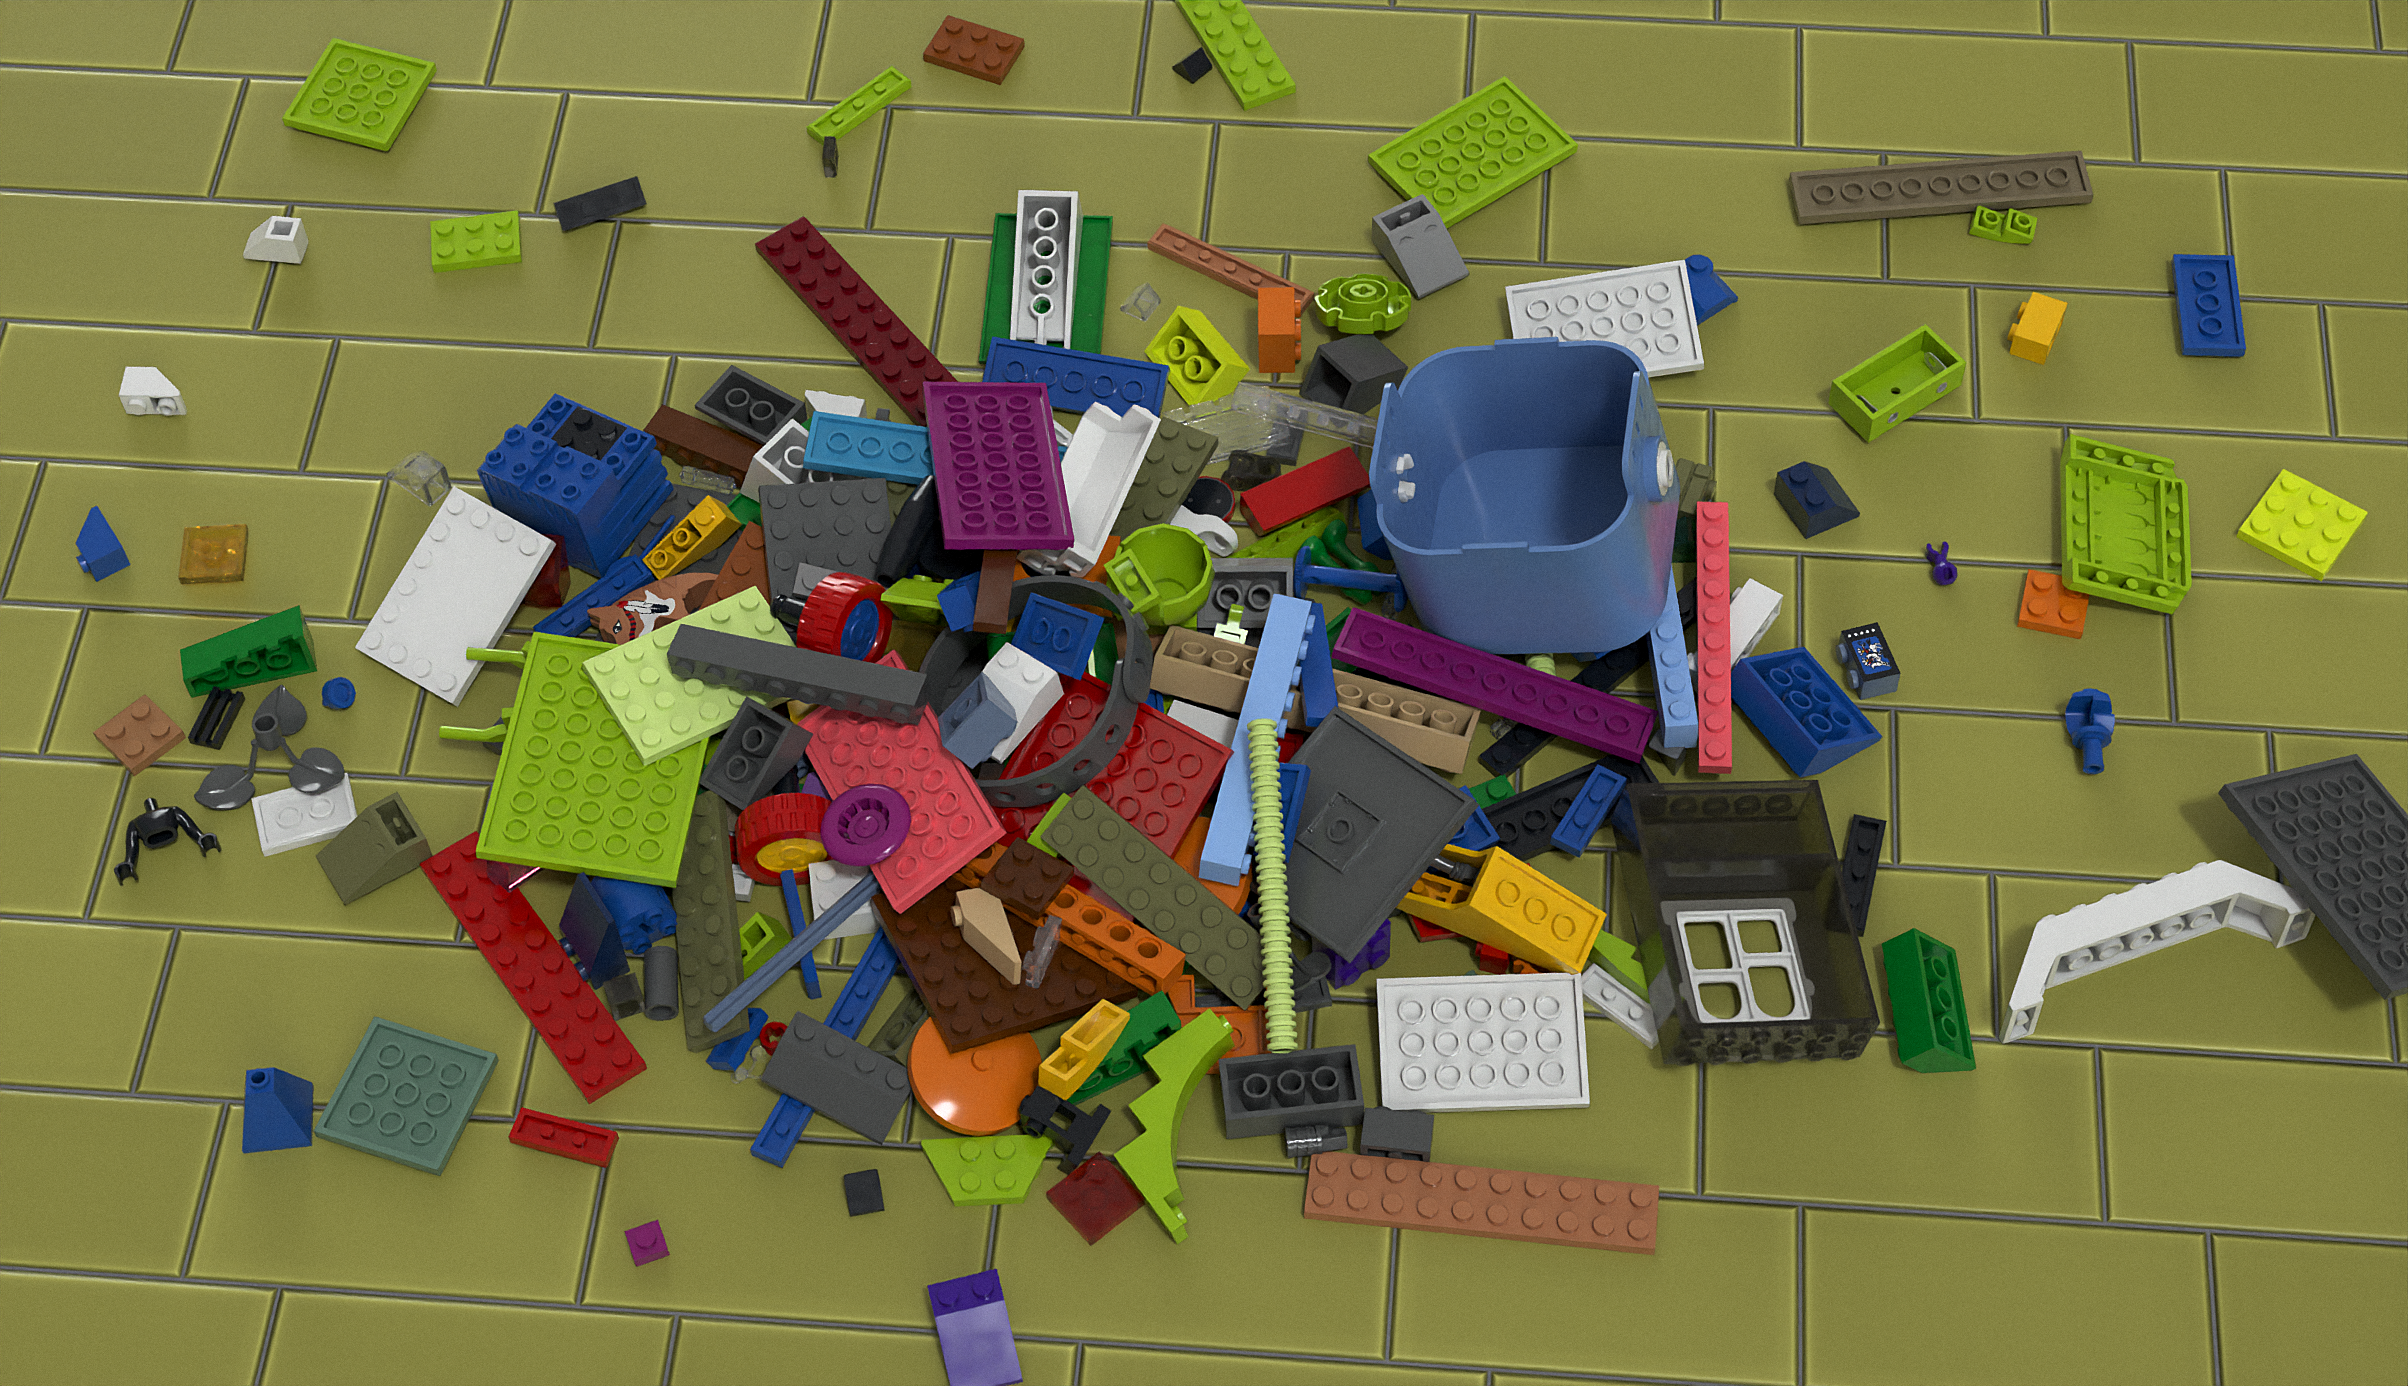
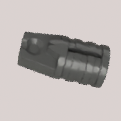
M1328 1124L1284 1128L1287 1159L1303 1156L1309 1157L1313 1154H1322L1325 1151L1330 1152L1332 1150L1348 1148L1345 1128H1329Z

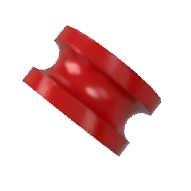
M776 1021L770 1022L760 1031L759 1036L762 1049L770 1056H773L779 1042L776 1040L770 1042L769 1037L773 1035L777 1038L781 1035L782 1038L787 1029L785 1024Z

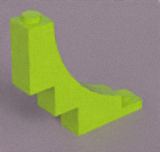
M1210 1008L1143 1055L1148 1068L1159 1083L1128 1106L1134 1118L1145 1132L1113 1154L1119 1167L1177 1245L1189 1237L1183 1226L1188 1221L1177 1206L1185 1200L1177 1170V1142L1182 1117L1189 1099L1207 1071L1218 1059L1235 1046L1230 1036L1234 1032L1232 1026L1223 1015L1217 1018Z

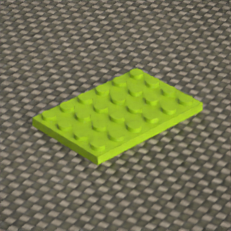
M1503 76L1368 154V163L1407 201L1423 194L1439 213L1447 229L1575 154L1578 144L1506 76Z

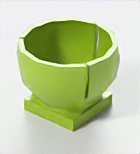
M1162 523L1137 529L1120 543L1115 557L1131 548L1164 600L1141 613L1149 626V629L1146 630L1147 634H1166L1170 625L1197 631L1198 611L1206 606L1215 576L1208 546L1200 537L1184 527Z

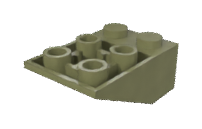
M395 792L368 806L316 855V858L344 905L419 867L420 863L433 855L425 835L399 793Z

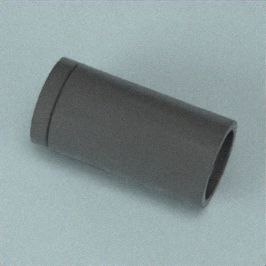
M655 946L644 952L645 1015L651 1020H671L679 1014L678 955L675 949L668 946Z

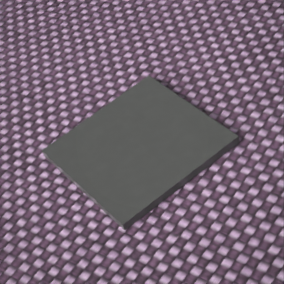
M1334 706L1288 762L1290 764L1307 765L1311 773L1289 863L1283 862L1287 869L1283 872L1287 876V881L1284 882V885L1288 887L1285 895L1288 896L1289 900L1285 905L1289 907V912L1286 916H1289L1293 923L1345 961L1351 963L1479 804L1454 785ZM1249 846L1248 852L1252 855L1250 891L1260 897L1261 894L1257 892L1260 884L1257 883L1256 879L1260 876L1256 872V867L1259 863H1256L1255 856L1253 855L1255 847Z

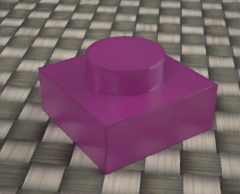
M658 1220L625 1231L636 1267L670 1255Z

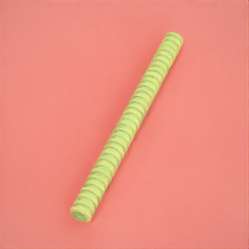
M1262 718L1249 722L1247 729L1251 731L1248 734V740L1251 741L1248 748L1252 751L1249 754V759L1253 763L1249 766L1250 770L1253 771L1250 779L1254 782L1251 785V790L1255 792L1251 798L1255 802L1252 805V810L1256 812L1253 815V821L1256 822L1253 830L1257 833L1254 836V841L1258 843L1255 846V852L1258 853L1255 861L1259 863L1256 867V872L1260 874L1256 878L1257 883L1260 884L1257 892L1261 894L1258 898V903L1262 905L1258 911L1262 915L1259 923L1263 925V928L1260 929V934L1264 936L1260 943L1264 946V949L1261 950V955L1265 957L1262 960V966L1266 968L1262 971V975L1266 978L1263 986L1267 988V991L1264 992V997L1268 1000L1264 1003V1007L1268 1009V1012L1265 1013V1018L1269 1020L1266 1024V1029L1270 1032L1266 1035V1039L1270 1041V1044L1267 1045V1050L1271 1051V1053H1290L1298 1048V1044L1294 1042V1039L1297 1038V1033L1293 1031L1297 1024L1293 1021V1018L1296 1017V1012L1292 1010L1295 1006V1001L1291 999L1295 993L1291 989L1294 981L1290 979V976L1293 975V969L1289 968L1293 962L1292 958H1289V955L1292 954V949L1288 947L1291 943V938L1287 936L1291 931L1290 927L1287 926L1290 918L1286 916L1289 912V907L1285 905L1289 900L1288 896L1285 895L1288 887L1284 885V882L1287 881V876L1283 874L1287 869L1286 865L1283 864L1286 856L1282 853L1285 850V845L1281 843L1285 838L1284 834L1281 833L1284 825L1280 823L1283 819V814L1279 812L1283 807L1282 803L1279 802L1282 799V794L1278 792L1281 789V783L1277 781L1281 778L1280 772H1277L1280 764L1276 761L1279 758V753L1276 751L1279 745L1275 741L1278 738V733L1274 731L1277 728L1276 721Z

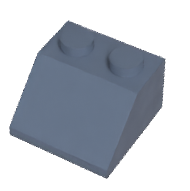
M983 672L938 717L942 745L972 769L979 762H985L992 755L994 747L1002 738L1007 739L1012 735L1018 723L1014 707Z

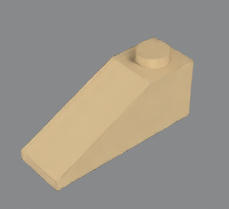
M980 888L957 891L955 906H951L953 925L959 926L963 939L1013 985L1020 984L1022 962L1001 900Z

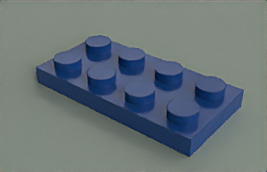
M2173 254L2171 264L2182 355L2244 357L2246 345L2234 255Z

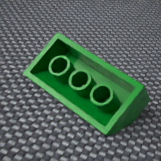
M1915 928L1882 943L1883 966L1887 973L1888 995L1892 1003L1894 1016L1892 1021L1897 1034L1899 1046L1897 1052L1901 1063L1921 1073L1972 1071L1976 1069L1955 949Z

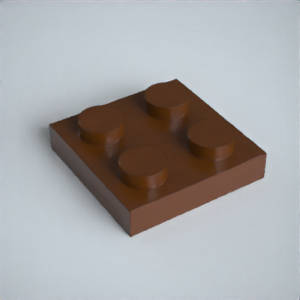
M1017 837L982 879L980 889L1039 920L1073 877L1074 867Z

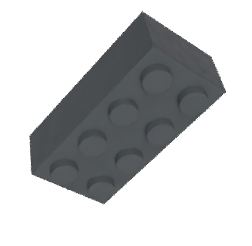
M1355 1044L1297 1050L1290 1053H1269L1218 1059L1227 1139L1284 1133L1285 1127L1294 1128L1297 1126L1328 1124L1329 1128L1363 1124L1364 1099Z

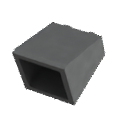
M1372 334L1353 335L1317 347L1299 394L1340 430L1381 403L1386 383H1395L1398 390L1408 366Z

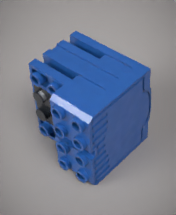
M556 393L527 428L518 424L509 428L505 432L504 438L494 450L487 453L485 461L476 470L494 509L554 541L556 546L549 557L569 566L580 568L599 578L606 575L609 566L619 559L674 490L672 483L665 479L668 472L666 467L662 465L660 451L653 449L657 445L654 436Z

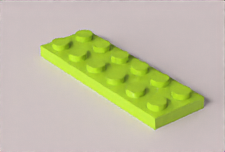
M1174 0L1244 111L1296 93L1295 82L1241 0Z

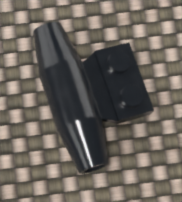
M925 476L907 498L883 544L874 578L877 583H880L885 588L889 589L900 579L905 578L916 562L924 570L925 575L939 583H944L945 579H959L974 550L944 549L941 522L938 520L939 508L934 476Z

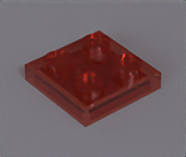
M1100 1151L1046 1192L1049 1202L1090 1246L1145 1205L1141 1194Z

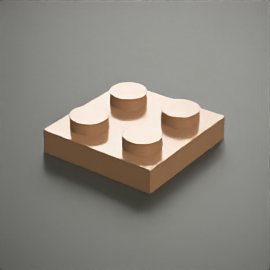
M145 694L93 732L96 739L134 777L186 738L183 730Z

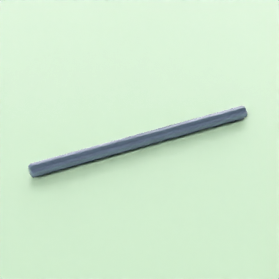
M873 871L703 1017L704 1025L712 1032L720 1030L866 903L871 896H874L881 890L882 887Z

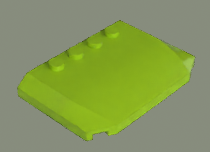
M2073 434L2068 436L2060 460L2062 584L2067 589L2168 614L2175 612L2191 588L2192 578L2188 486L2184 479L2177 478L2173 471L2175 466L2173 459Z

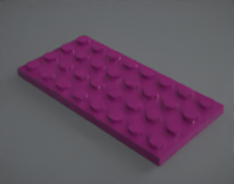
M923 382L922 395L944 549L1067 550L1068 547L1074 548L1075 539L1046 383Z

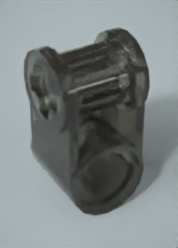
M1234 450L1230 453V464L1228 469L1222 473L1221 480L1227 483L1232 490L1245 492L1281 476V465L1276 458Z

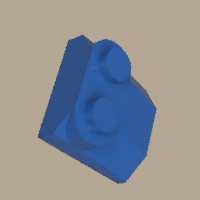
M1692 255L1685 259L1698 326L1730 304L1736 303L1738 296L1713 271V263L1708 257Z

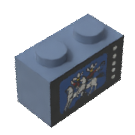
M1878 622L1841 631L1839 645L1835 647L1836 656L1840 664L1844 663L1847 669L1848 684L1851 689L1856 690L1859 699L1863 700L1896 692L1901 673Z

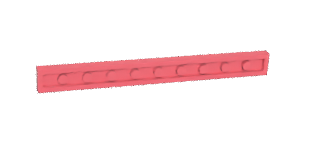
M1697 501L1698 773L1731 774L1732 722L1728 502Z

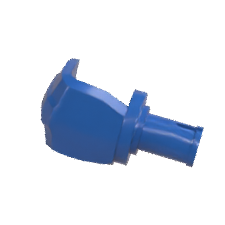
M2083 689L2073 693L2068 701L2065 711L2066 725L2072 738V744L2076 748L2083 750V771L2087 774H2099L2105 769L2102 748L2111 743L2115 714H2112V703L2107 693L2097 689Z

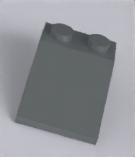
M746 696L704 770L700 784L744 810L752 803L762 799L797 764L813 733L771 708Z

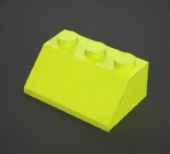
M1178 306L1144 351L1153 363L1169 365L1168 381L1195 411L1233 392L1250 370L1200 310Z

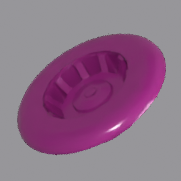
M863 784L843 792L827 808L821 822V841L826 852L836 861L849 866H867L886 859L901 846L909 832L911 813L908 803L899 792L882 784Z

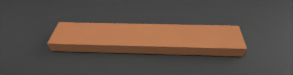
M1165 223L1159 227L1147 242L1149 250L1257 300L1258 288L1294 287L1295 299H1301V316L1314 300V292Z

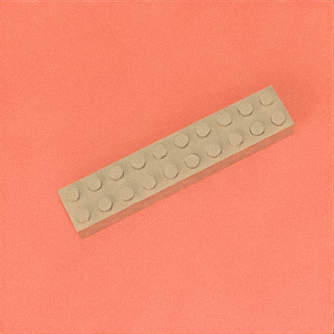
M1170 625L1154 657L1150 689L1157 690L1164 695H1175L1189 699L1197 704H1208L1221 708L1226 712L1241 714L1259 648ZM1332 668L1339 709L1419 763L1440 768L1448 773H1463L1474 742L1481 709ZM1300 683L1298 686L1292 685L1290 692L1295 693L1292 711H1285L1283 717L1288 719L1287 728L1313 733L1317 727L1305 725Z

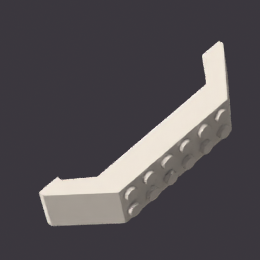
M2217 860L2209 864L2206 862L2199 863L2190 870L2180 874H2167L2159 881L2148 885L2146 883L2138 884L2131 888L2130 891L2119 895L2115 893L2106 895L2100 901L2087 906L2086 904L2077 905L2069 912L2058 916L2054 914L2045 916L2036 924L2008 1005L1999 1039L2002 1044L2034 1033L2044 1002L2042 996L2045 989L2224 927L2270 941L2277 949L2305 939L2316 915L2294 888L2222 860Z

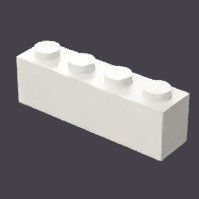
M1749 578L1743 588L1738 587L1734 591L1730 600L1731 672L1740 659L1750 656L1781 610L1783 595ZM1696 651L1695 654L1689 653L1687 656L1692 689L1697 691Z

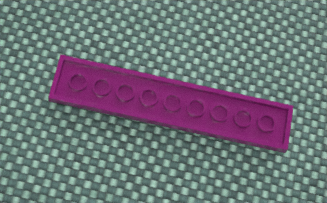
M1355 607L1352 608L1333 648L1331 657L1636 763H1640L1658 711Z

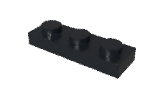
M637 176L553 203L562 231L647 204Z

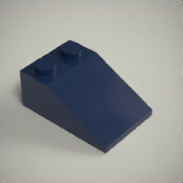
M582 872L577 875L559 923L563 938L558 941L568 957L573 955L577 961L574 967L583 982L589 980L594 990H597L630 972V968L616 922L585 873Z

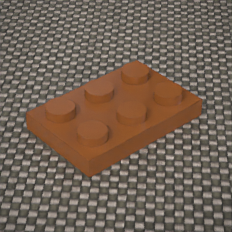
M947 15L925 49L923 58L925 62L1001 85L1024 49L1025 43L1024 38Z

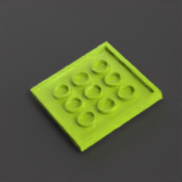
M332 38L282 117L284 125L388 152L437 71L434 62Z

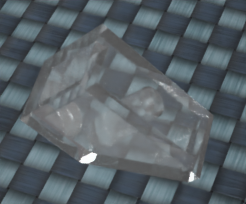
M424 450L408 454L387 472V476L429 507L452 488L445 465Z

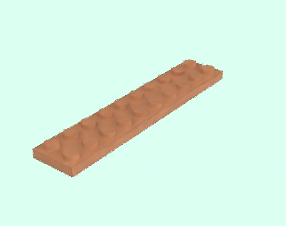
M1325 1151L1322 1154L1311 1155L1304 1218L1654 1255L1659 1186Z

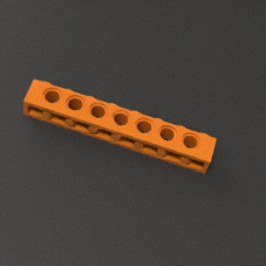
M994 842L951 876L972 889L980 888L982 879L1008 847ZM1068 883L1039 920L1001 900L1003 907L1151 996L1161 990L1166 994L1182 976L1186 957L1185 953L1151 934L1147 929L1141 928L1127 920L1120 913L1100 904L1093 897L1078 891L1068 885Z

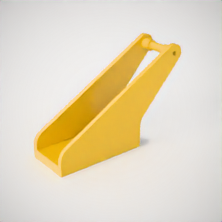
M1447 844L1439 855L1453 862L1459 861L1460 863L1469 864L1471 867H1482L1466 901L1451 904L1408 892L1396 906L1399 910L1553 972L1569 973L1571 975L1581 973L1607 915L1498 846L1483 851H1473Z

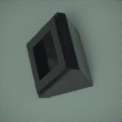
M1202 47L1192 51L1172 66L1173 71L1192 84L1212 69V64Z

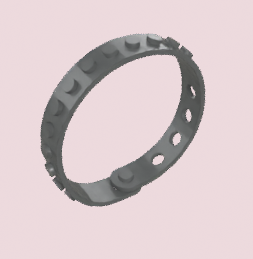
M1045 575L1013 581L1008 621L1023 614L1032 592L1064 604L1096 606L1122 616L1126 625L1127 645L1125 658L1118 659L1115 664L1111 691L1104 711L1090 733L1079 745L1050 766L1022 777L1005 780L975 779L991 806L1029 807L1055 800L1063 792L1068 795L1101 772L1116 756L1128 737L1136 718L1138 704L1145 702L1149 695L1153 668V650L1150 638L1146 632L1149 629L1146 620L1140 612L1133 614L1130 611L1134 605L1123 594L1119 593L1116 596L1109 587L1100 582H1091L1071 576ZM948 624L929 649L919 673L927 674L931 690L928 702L937 717L940 716L942 703L954 674L968 654L990 633L973 630L964 632L962 628L951 632ZM1111 725H1114L1113 735L1106 742V732ZM1089 759L1088 764L1084 768L1073 771L1078 762ZM1042 783L1054 784L1053 786L1044 789L1036 787Z

